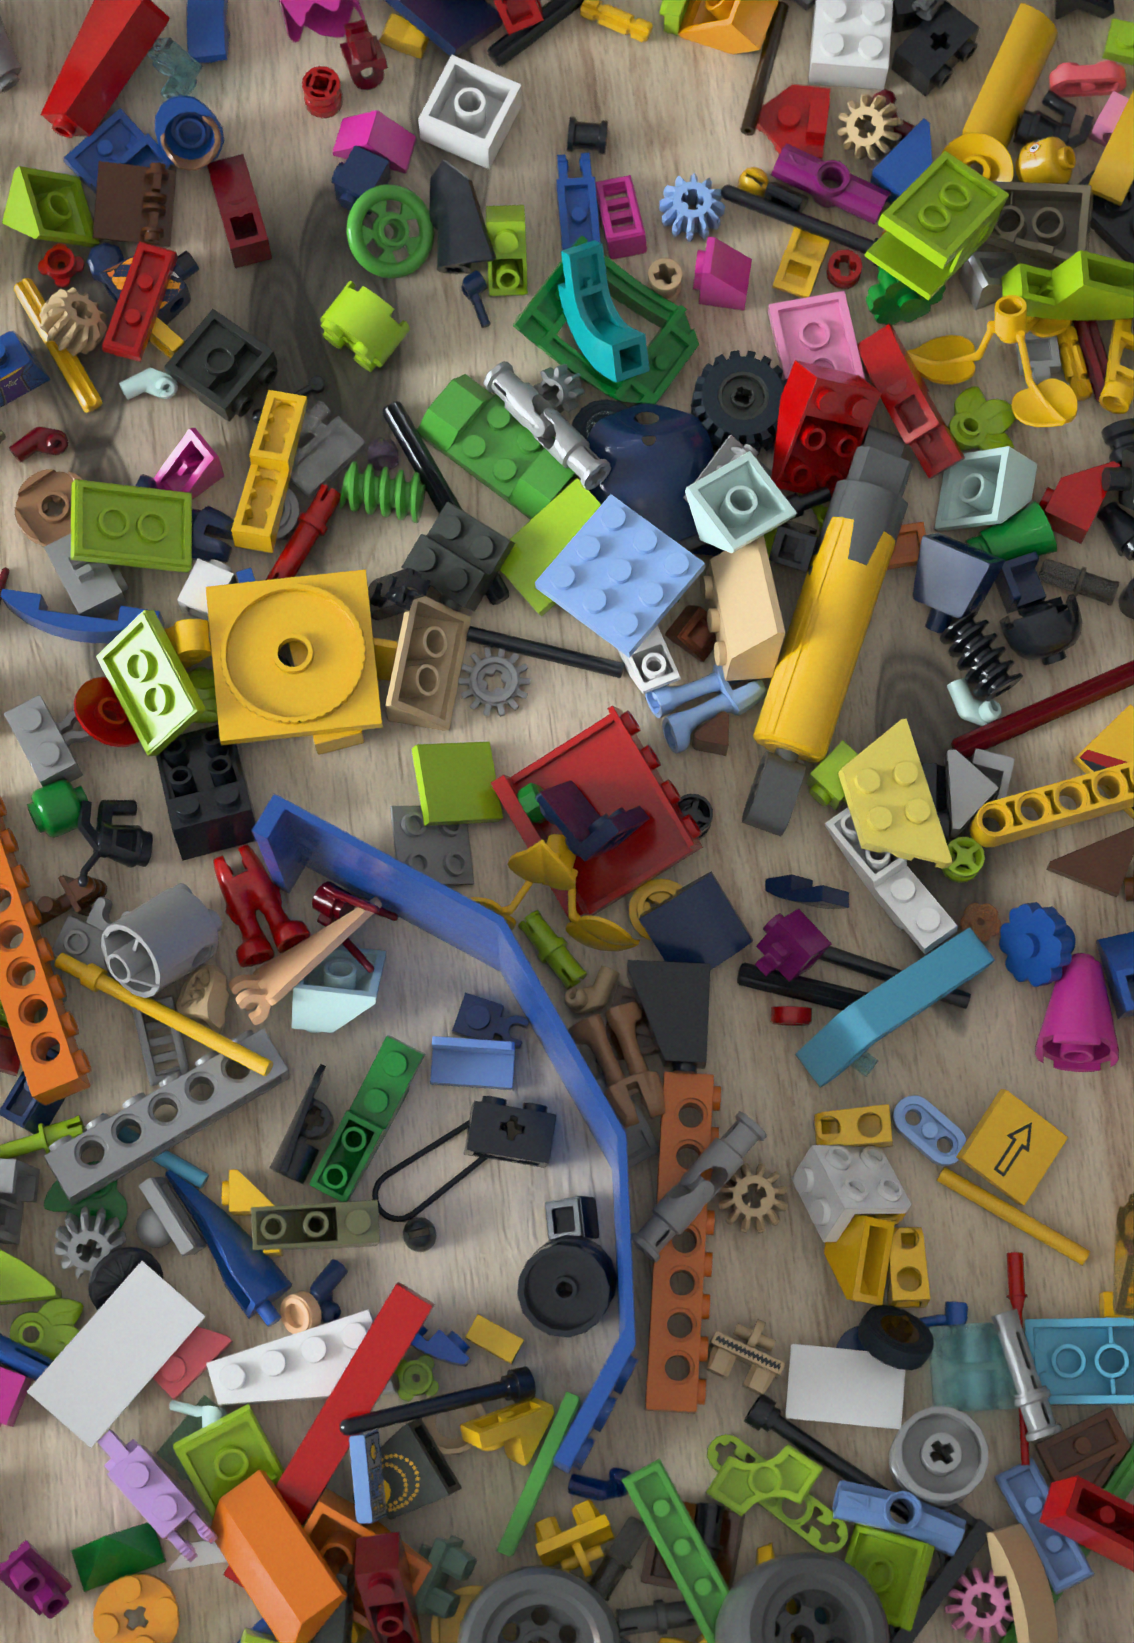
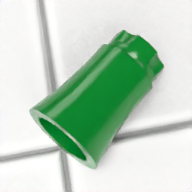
M1036 501L1012 515L1003 523L978 532V536L965 541L967 545L1002 558L1005 561L1032 552H1037L1038 556L1057 552V543L1051 525Z

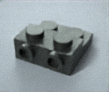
M212 309L164 368L168 375L197 394L200 402L230 422L235 415L242 417L249 411L253 404L252 394L260 385L266 388L273 382L278 372L276 368L278 362L271 348Z
M446 502L427 536L421 533L401 568L417 570L418 573L422 574V579L430 580L429 588L431 586L442 594L438 600L449 608L459 612L463 606L475 611L515 543L455 505Z

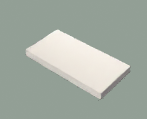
M141 1261L27 1390V1393L91 1448L205 1316Z

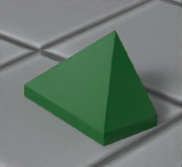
M149 1522L103 1536L71 1550L84 1592L111 1583L125 1575L135 1574L166 1562L158 1534Z

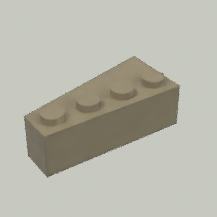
M991 181L1006 191L1009 196L990 237L984 243L1057 265L1062 264L1079 250L1088 252L1093 207L1091 185Z

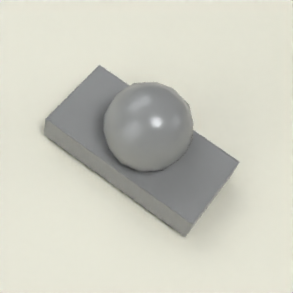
M150 1177L138 1185L151 1205V1208L146 1209L139 1216L136 1225L138 1238L145 1245L152 1248H161L173 1240L182 1256L195 1255L206 1247V1242L166 1178Z

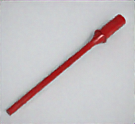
M1021 1252L1007 1253L1009 1293L1007 1298L1010 1300L1012 1309L1017 1308L1023 1329L1022 1310L1025 1298L1028 1297L1025 1294L1024 1256ZM1018 1407L1021 1466H1029V1441L1027 1442L1025 1438L1028 1430L1021 1409Z

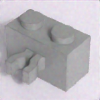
M71 534L44 547L79 615L102 618L120 609V606L128 605L122 592L129 588L118 568L111 571L107 564L71 560Z
M38 695L4 713L42 786L60 779H67L69 782H72L83 776L69 746L75 742L83 743L89 741L93 737L85 730H72L74 724L78 721L74 710L70 711L62 722L56 723L42 697Z

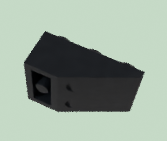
M218 725L181 734L156 756L171 828L182 861L256 841L252 830L257 820L237 744L221 745Z

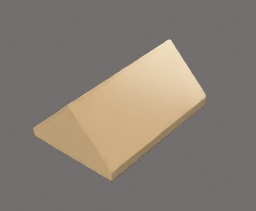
M426 596L413 600L410 611L405 612L403 616L385 705L388 721L442 731L450 729L471 617Z

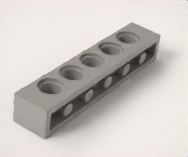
M264 1029L253 1033L252 1030L245 1031L232 1041L273 1061V1067L266 1077L250 1069L249 1074L245 1078L240 1080L232 1079L227 1075V1069L232 1064L238 1062L221 1053L218 1054L217 1051H211L195 1062L196 1068L184 1075L179 1071L167 1076L159 1083L160 1088L147 1096L144 1093H139L123 1103L124 1109L111 1117L108 1114H103L90 1121L86 1125L87 1131L75 1138L67 1135L50 1145L49 1149L51 1152L44 1155L45 1160L71 1205H75L111 1182L116 1181L288 1080L289 1070ZM198 1084H208L214 1090L213 1095L204 1101L194 1099L190 1093ZM162 1105H172L178 1110L176 1117L169 1122L157 1120L154 1117L155 1111ZM126 1126H135L141 1130L139 1139L129 1144L121 1142L118 1139V1134ZM90 1147H98L104 1151V1157L98 1164L88 1165L81 1160L83 1152Z

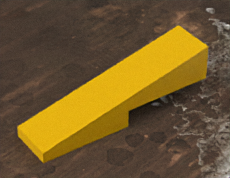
M268 390L249 454L251 465L231 529L235 547L269 553L274 552L308 402L307 396Z

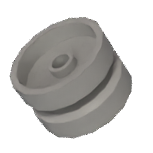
M932 1406L914 1413L902 1425L889 1450V1471L896 1488L899 1491L910 1492L918 1500L939 1509H945L961 1503L982 1481L988 1466V1444L981 1428L967 1414L952 1407ZM933 1453H939L942 1455L944 1462L942 1460L934 1462L930 1456Z

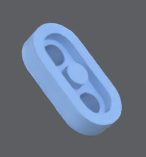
M913 1095L900 1100L892 1113V1123L895 1130L932 1163L939 1166H951L958 1162L959 1159L956 1156L966 1143V1137L962 1130L923 1097ZM909 1111L916 1112L920 1118L919 1124H908L905 1119L906 1113ZM939 1139L948 1140L951 1144L950 1152H940L937 1148V1141Z

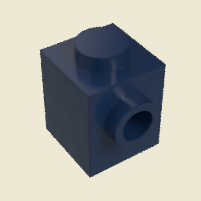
M355 145L346 162H340L332 176L336 200H338L339 204L350 211L353 204L364 192L373 187L388 184L391 179L389 160ZM368 210L366 214L371 215L372 212Z

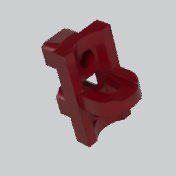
M366 20L344 24L347 42L339 45L350 77L358 88L364 90L373 89L382 83L384 69H388L386 57L377 36H372L371 32H369ZM372 67L370 76L365 77L361 74L362 70Z

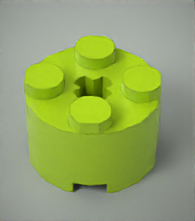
M349 281L320 318L321 327L325 330L322 336L338 349L345 345L356 353L353 359L365 370L372 372L376 366L381 368L410 331V327L406 321L402 320L398 324L391 317L395 309L382 298L364 286L357 292L354 288L356 285L353 281Z

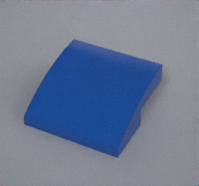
M121 108L95 129L91 136H87L63 158L67 166L95 194L99 161L150 167V163L158 162L165 164L166 169L173 165L163 156L159 145L148 133L145 135Z

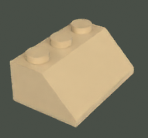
M763 535L734 553L724 551L710 559L706 576H701V596L703 600L708 599L710 607L707 611L708 629L710 633L715 632L717 640L714 644L715 663L717 666H722L725 681L772 678L785 636V628Z

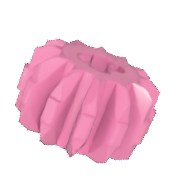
M975 1567L971 1568L970 1573L972 1583L962 1574L957 1580L962 1590L958 1591L952 1588L947 1595L956 1598L957 1604L944 1606V1612L951 1614L959 1613L960 1616L950 1624L953 1630H958L968 1623L964 1634L965 1639L972 1641L979 1628L982 1642L988 1643L991 1642L992 1637L990 1627L999 1636H1004L1007 1634V1631L1000 1620L1004 1619L1014 1622L1013 1613L1005 1611V1605H1011L1010 1596L1003 1597L1002 1595L1009 1590L1008 1582L1004 1580L997 1586H994L997 1576L993 1575V1569L987 1572L983 1582L980 1568ZM980 1592L986 1594L985 1602L991 1606L988 1613L980 1612L981 1617L976 1616L977 1608L971 1605L973 1597L981 1598Z

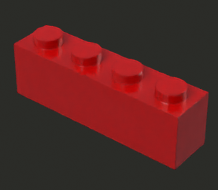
M1080 1476L1052 1482L1039 1522L1134 1572V1505Z

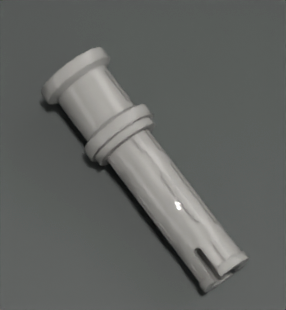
M1017 1308L991 1316L1017 1392L1014 1395L1015 1400L1013 1401L1015 1407H1020L1028 1433L1025 1435L1026 1441L1036 1440L1063 1431L1061 1424H1057L1048 1400L1051 1396L1050 1390L1046 1386H1042L1037 1374Z

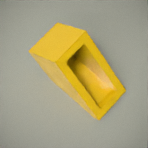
M854 1215L837 1242H825L824 1255L847 1300L882 1306L895 1222L869 1216Z

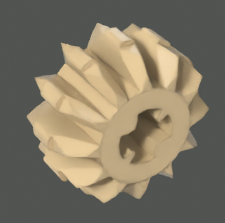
M862 94L860 104L855 100H850L847 104L851 115L840 113L839 115L841 121L847 122V127L838 129L837 133L839 136H849L844 142L843 148L845 150L855 148V158L863 159L868 153L870 160H878L880 150L885 154H889L893 150L889 140L900 141L902 139L899 133L893 132L894 127L903 125L902 118H891L898 109L896 104L891 103L885 106L886 97L883 95H877L873 100L870 94ZM866 121H871V124L876 126L874 133H869V130L864 128Z
M73 287L68 291L59 289L42 306L39 314L41 318L39 328L48 333L46 341H54L58 344L59 351L66 348L73 356L79 352L87 354L105 336V332L108 329L105 324L107 315L98 310L100 303L92 302L88 297V293L80 295Z
M743 1163L741 1166L743 1178L741 1179L735 1173L728 1180L734 1187L724 1185L719 1190L720 1194L731 1197V1199L719 1202L718 1209L727 1210L733 1208V1212L727 1217L726 1223L731 1225L738 1217L742 1218L743 1221L740 1226V1232L747 1233L750 1221H754L755 1229L759 1234L765 1231L763 1217L770 1224L776 1226L780 1220L771 1209L785 1212L788 1204L784 1201L775 1199V1197L783 1196L788 1192L786 1186L776 1188L772 1186L778 1180L780 1174L775 1171L768 1179L762 1177L765 1171V1164L763 1163L758 1164L755 1175H751L748 1163ZM748 1188L756 1189L755 1194L759 1191L762 1193L763 1198L759 1201L758 1208H750L751 1202L747 1205L744 1204L742 1198L746 1196Z

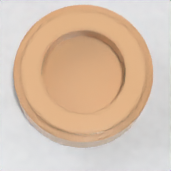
M299 1291L283 1299L280 1306L281 1320L290 1333L296 1334L320 1325L321 1309L313 1295L306 1291Z

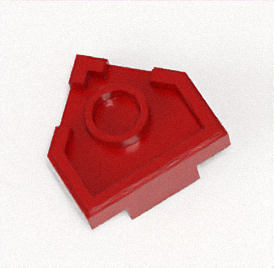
M792 84L762 106L757 129L767 136L779 154L787 143L823 160L831 88Z

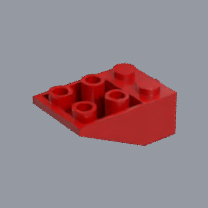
M795 360L780 399L771 479L779 489L802 494L827 486L832 499L837 481L846 480L856 448L860 447L882 392L859 375Z

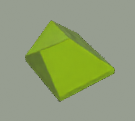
M23 166L15 169L2 224L34 239L92 248L99 245V240L93 238L94 224L79 176Z

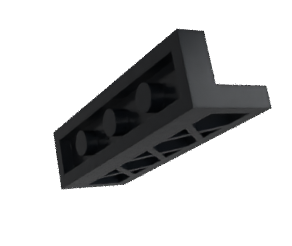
M957 1504L941 1509L948 1513L951 1511L957 1517L966 1520L969 1528L964 1533L954 1556L948 1555L945 1559L944 1553L938 1551L940 1568L935 1575L926 1577V1581L930 1582L922 1591L912 1630L908 1631L899 1627L895 1629L894 1626L888 1624L889 1643H913L987 1540L986 1532L994 1530L981 1519H975Z

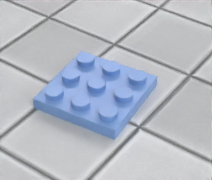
M610 494L535 581V587L630 658L704 571L705 563Z

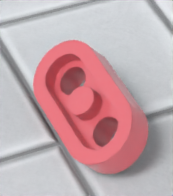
M1110 60L1101 61L1094 65H1078L1074 62H1066L1058 65L1049 74L1050 90L1060 97L1111 95L1113 91L1117 93L1122 91L1127 85L1125 68Z

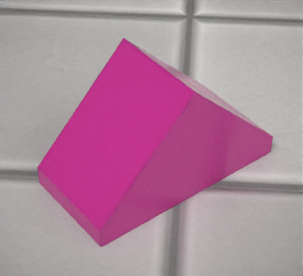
M375 110L342 119L332 154L333 156L347 159L356 145L389 160L390 170L406 174L416 143V136L380 111Z
M194 427L188 430L154 479L158 489L192 493L193 500L223 478L224 472L218 455Z

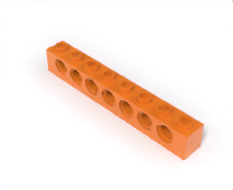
M0 796V903L5 898H12L10 906L0 912V999L31 1096L43 1105H48L91 1087L87 1073H90L92 1070L85 1051L78 1049L74 1037L79 1034L78 1025L73 1014L70 1011L66 1012L62 998L67 997V992L60 976L53 973L50 961L55 959L54 952L48 939L41 936L38 925L43 923L42 916L37 904L33 900H29L26 888L31 886L30 879L23 865H18L14 852L19 851L18 843L12 830L5 827L2 817L7 815V810ZM23 933L24 937L21 944L16 948L10 949L12 939L16 935ZM31 970H35L34 980L30 984L22 986L24 975ZM43 1007H48L45 1019L39 1023H34L36 1012ZM60 1044L58 1056L51 1061H47L46 1055L48 1050L53 1045Z
M664 1071L662 1087L665 1113L661 1114L656 1205L672 1187L680 1182L682 1176L688 1170L678 1164L676 1159L677 1153L682 1149L689 1148L700 1156L715 1138H719V1127H711L712 1111H720L721 1086H714L713 1074H684ZM688 1107L695 1108L701 1114L702 1122L696 1127L684 1126L679 1120V1112L682 1109ZM709 1168L703 1171L700 1176L710 1181L713 1169ZM707 1203L684 1230L694 1237L695 1248L688 1253H681L673 1247L671 1239L660 1251V1259L657 1262L653 1261L644 1411L695 1414L697 1412V1405H705L706 1379L698 1378L699 1362H707L708 1337L701 1336V1319L709 1320L711 1295L703 1294L704 1277H711L713 1252H705L706 1235L714 1234L715 1210H707ZM685 1273L692 1279L693 1290L689 1294L678 1295L672 1291L669 1281L674 1274ZM683 1315L689 1320L691 1331L686 1337L677 1338L670 1334L667 1322L672 1316ZM679 1357L686 1361L689 1373L685 1379L675 1381L667 1376L665 1364L670 1358Z

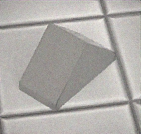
M976 251L962 265L959 280L975 310L990 305L1003 297L1001 276L1018 264L1013 253Z
M948 750L944 758L946 809H949L950 817L949 838H956L973 820L982 805L994 798L999 787L957 750Z

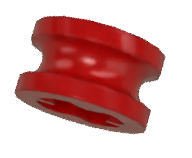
M847 249L833 253L829 258L826 270L827 279L830 284L839 289H849L855 286L860 279L863 267L859 255ZM840 263H848V269L850 270L848 276L841 275Z

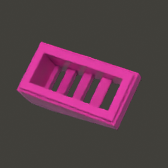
M631 175L595 182L597 203L610 259H619L645 253L647 251L646 234ZM627 193L626 197L611 200L605 199V197ZM630 207V209L609 213V211ZM633 222V224L612 228L615 225Z

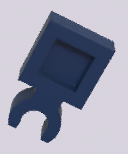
M465 992L452 1034L467 1039L494 1040L496 1035L502 1037L503 1041L515 1042V1049H521L522 1041L512 1038L509 1035V1031L514 1026L528 1029L529 1021L517 1015L507 1019L501 1016L504 1011V1005Z

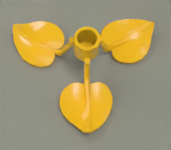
M1007 295L996 301L995 321L987 322V331L976 352L974 344L969 339L959 335L937 337L915 349L906 350L918 372L925 379L944 385L958 384L974 376V361L982 359L993 333H996L1000 340L1005 343L1012 344L1018 342L1025 379L1029 389L1017 392L1012 399V411L1015 417L1020 422L1033 427H1056L1072 422L1077 415L1078 403L1076 395L1065 382L1050 378L1036 385L1033 380L1025 342V334L1029 331L1037 337H1052L1066 331L1072 324V320L1027 316L1026 301L1019 296Z
M549 835L546 843L544 840H540L529 849L515 853L509 858L508 867L526 881L508 906L501 907L495 901L487 898L467 897L503 916L512 931L517 922L510 915L514 913L533 883H542L555 889L568 890V917L571 922L567 923L565 930L579 943L601 951H622L633 948L640 942V939H633L627 931L608 919L589 915L581 917L576 911V877L578 871L573 868L576 855L566 845V837L564 835Z

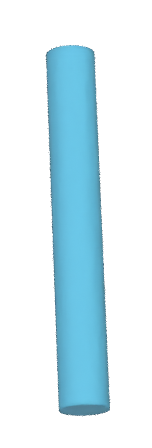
M126 1126L120 1130L118 1139L123 1143L129 1144L137 1141L141 1134ZM168 1150L151 1159L200 1189L203 1188L209 1178L208 1173Z

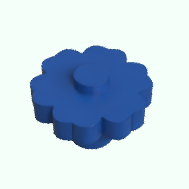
M1032 902L1011 909L1009 913L1010 922L1004 923L1001 926V938L999 941L1001 951L1007 954L1005 962L1007 970L1013 974L1018 982L1029 981L1034 987L1049 985L1053 981L1060 980L1062 978V967L1069 965L1072 961L1071 953L1076 944L1073 930L1066 925V920L1052 906L1042 908L1039 903Z

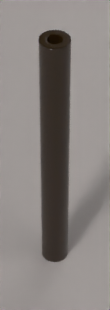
M778 1V6L773 13L761 51L740 129L743 134L752 136L756 132L789 9L788 4Z

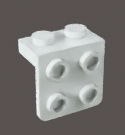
M812 1145L791 1178L823 1242H837L855 1214H904L911 1206V1202L886 1155L880 1147Z

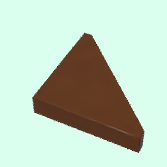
M1134 827L1049 862L1046 870L1117 897L1134 855Z

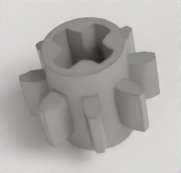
M567 364L557 366L555 369L550 367L540 372L544 380L534 385V388L551 404L554 410L561 413L564 409L569 412L579 407L575 398L585 394V390L581 388L580 373L573 374L568 371Z

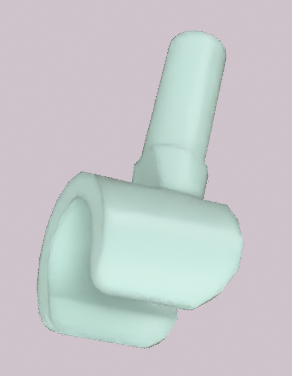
M172 1400L169 1405V1410L194 1417H202V1428L227 1415L223 1407L195 1406Z

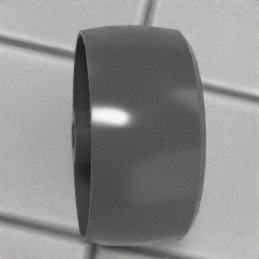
M815 1552L780 1555L752 1568L734 1584L724 1598L717 1617L715 1643H791V1633L796 1637L793 1643H825L827 1640L832 1643H889L890 1639L886 1614L878 1595L867 1579L851 1565L836 1557ZM791 1598L797 1604V1611L794 1615H791L786 1610V1605ZM816 1608H821L826 1613L827 1620L823 1625L819 1624L814 1617Z
M546 1565L519 1567L499 1575L485 1585L469 1604L460 1623L457 1643H528L529 1641L537 1642L540 1638L544 1639L547 1643H563L559 1639V1631L563 1626L569 1625L576 1631V1638L572 1643H621L620 1631L614 1614L600 1592L584 1578L565 1569ZM538 1607L545 1608L549 1615L548 1622L542 1626L536 1625L531 1618L532 1611ZM507 1623H514L519 1627L520 1634L515 1641H508L503 1637L502 1630Z

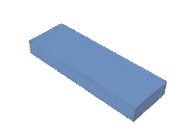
M1033 1457L1030 1458L1029 1466H1021L1020 1463L996 1475L995 1480L1018 1524L1023 1525L1039 1554L1055 1595L1093 1577L1094 1572L1078 1542L1039 1522L1049 1488Z

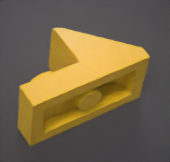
M536 1397L532 1400L514 1403L459 1424L463 1441L480 1448L482 1451H492L504 1446L508 1459L526 1466L529 1464L554 1415V1409L552 1404Z

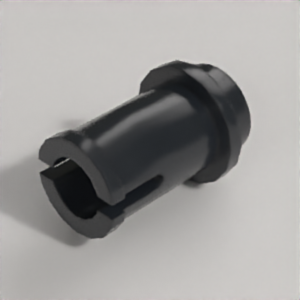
M698 1503L696 1528L713 1560L718 1559V1552L723 1551V1546L719 1545L725 1507L711 1503Z

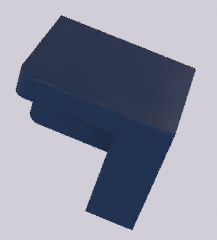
M1037 552L1005 561L994 581L1007 614L1043 602L1046 599V594L1035 569L1039 561Z

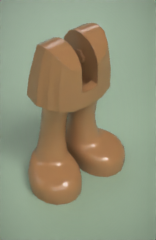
M638 1002L618 1005L605 1012L609 1026L614 1031L630 1074L628 1077H625L616 1059L600 1014L587 1017L568 1029L575 1044H586L593 1051L608 1087L603 1094L625 1129L639 1124L635 1103L630 1098L633 1095H641L642 1098L640 1100L644 1107H646L650 1118L665 1113L664 1093L659 1073L649 1070L635 1033L636 1023L643 1017V1011Z

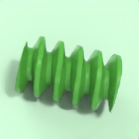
M353 461L344 477L340 509L345 506L349 499L350 509L353 512H357L364 502L367 514H374L380 505L383 517H389L395 508L398 520H404L411 510L413 522L419 523L425 500L426 484H421L419 472H415L410 482H406L403 469H399L395 478L390 479L389 470L386 466L383 467L379 476H374L373 464L370 463L362 474L359 473L357 461Z

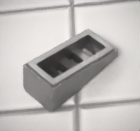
M172 995L154 999L175 1010ZM131 1007L150 1086L158 1085L164 1078L175 1072L180 1071L182 1075L189 1072L181 1032L171 1028V1034L149 1039L147 1031L168 1026L158 1020L145 1023L143 1015L146 1014ZM174 1042L176 1050L152 1055V1047ZM178 1058L179 1066L160 1071L155 1070L154 1064Z

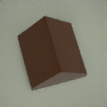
M721 711L694 732L692 746L695 750L723 756L727 755L729 746V715L726 711Z

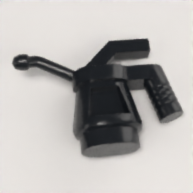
M1049 90L1041 104L1061 115V122L1054 120L1039 110L1031 112L1024 109L1013 139L1014 143L1024 147L1026 144L1040 139L1058 137L1066 146H1070L1073 149L1086 142L1094 117L1086 114L1083 118L1079 134L1069 138L1077 107Z
M83 800L81 802L77 828L93 848V855L82 867L78 877V885L80 887L87 886L89 881L87 877L88 872L100 857L110 858L129 868H133L136 865L146 867L151 858L153 834L149 831H144L139 825H112L113 816H135L137 813L136 801L101 800L98 807L95 830L90 823L92 802Z

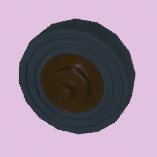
M888 1305L871 1307L859 1324L858 1338L862 1346L874 1358L888 1366L902 1370L918 1369L923 1366L933 1351L934 1337L929 1328L919 1318L903 1309Z

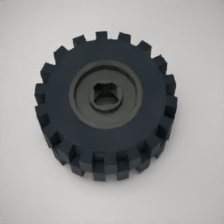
M737 350L730 352L729 359H726L721 354L715 358L713 366L708 363L703 368L702 375L698 376L695 383L691 402V414L695 415L702 422L703 427L708 432L712 448L716 445L720 449L729 435H732L743 446L745 444L752 446L758 451L757 456H759L761 448L768 451L773 447L776 439L780 399L787 379H781L783 370L778 365L775 368L770 367V358L764 355L762 360H758L755 358L756 352L747 351L746 356H740V352Z

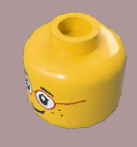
M1047 137L1030 142L1022 147L1015 162V170L1020 182L1066 184L1071 178L1072 169L1076 165V158L1073 149L1070 146H1066L1060 138Z

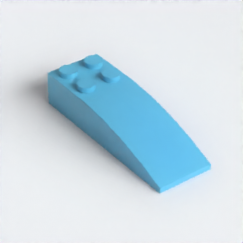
M1134 1317L1025 1319V1336L1041 1384L1050 1390L1051 1396L1048 1398L1050 1405H1134Z

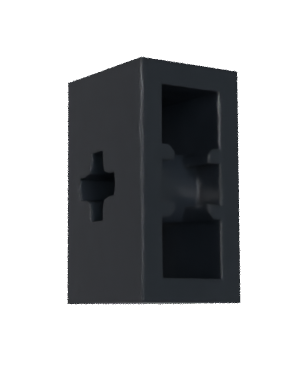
M945 1L934 14L932 20H924L895 50L891 69L926 97L935 86L940 89L947 83L953 74L952 68L959 61L965 63L973 55L978 47L975 41L979 26L948 1Z
M482 1096V1102H473L464 1155L545 1168L549 1164L557 1114L547 1113V1106L535 1103H523V1108L506 1106V1099L493 1096ZM508 1121L515 1122L514 1128L521 1131V1134H516L513 1140H508L507 1133L499 1130L500 1127H505Z

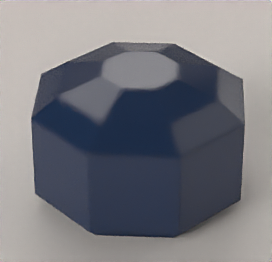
M104 242L91 248L86 263L94 280L102 282L99 272L125 259L118 246Z

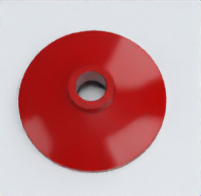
M107 677L90 679L79 688L74 698V711L78 722L91 737L113 747H129L140 742Z

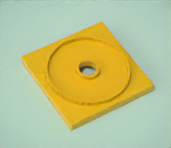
M366 569L206 587L221 745L383 728ZM295 641L304 644L308 649V655L301 665L289 667L279 660V650L286 643Z

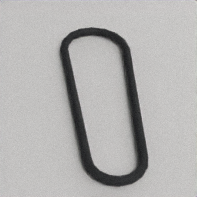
M469 1120L383 1173L374 1185L372 1200H378L380 1186L387 1178L467 1129ZM507 1125L505 1127H501L502 1131H505L508 1137ZM479 1157L412 1212L403 1216L391 1215L381 1207L378 1200V1213L383 1218L393 1222H405L414 1218L487 1160V1158Z

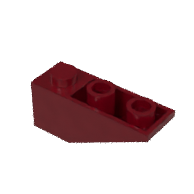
M244 154L209 163L207 168L234 267L239 268L272 259L267 233Z
M400 1532L356 1538L355 1578L374 1643H422L409 1564Z

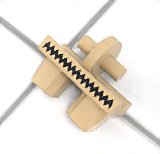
M758 1319L753 1330L737 1323L733 1335L746 1340V1344L716 1331L708 1346L712 1350L709 1354L706 1370L727 1379L735 1360H738L750 1366L742 1387L758 1395H763L773 1379H777L781 1375L786 1363L755 1349L757 1345L771 1352L776 1340L761 1334L766 1322Z

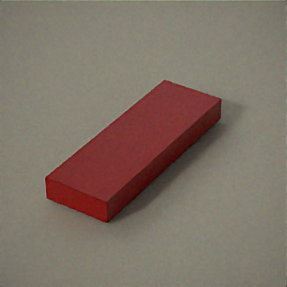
M139 241L102 344L104 352L138 362L142 361L178 258L176 251Z

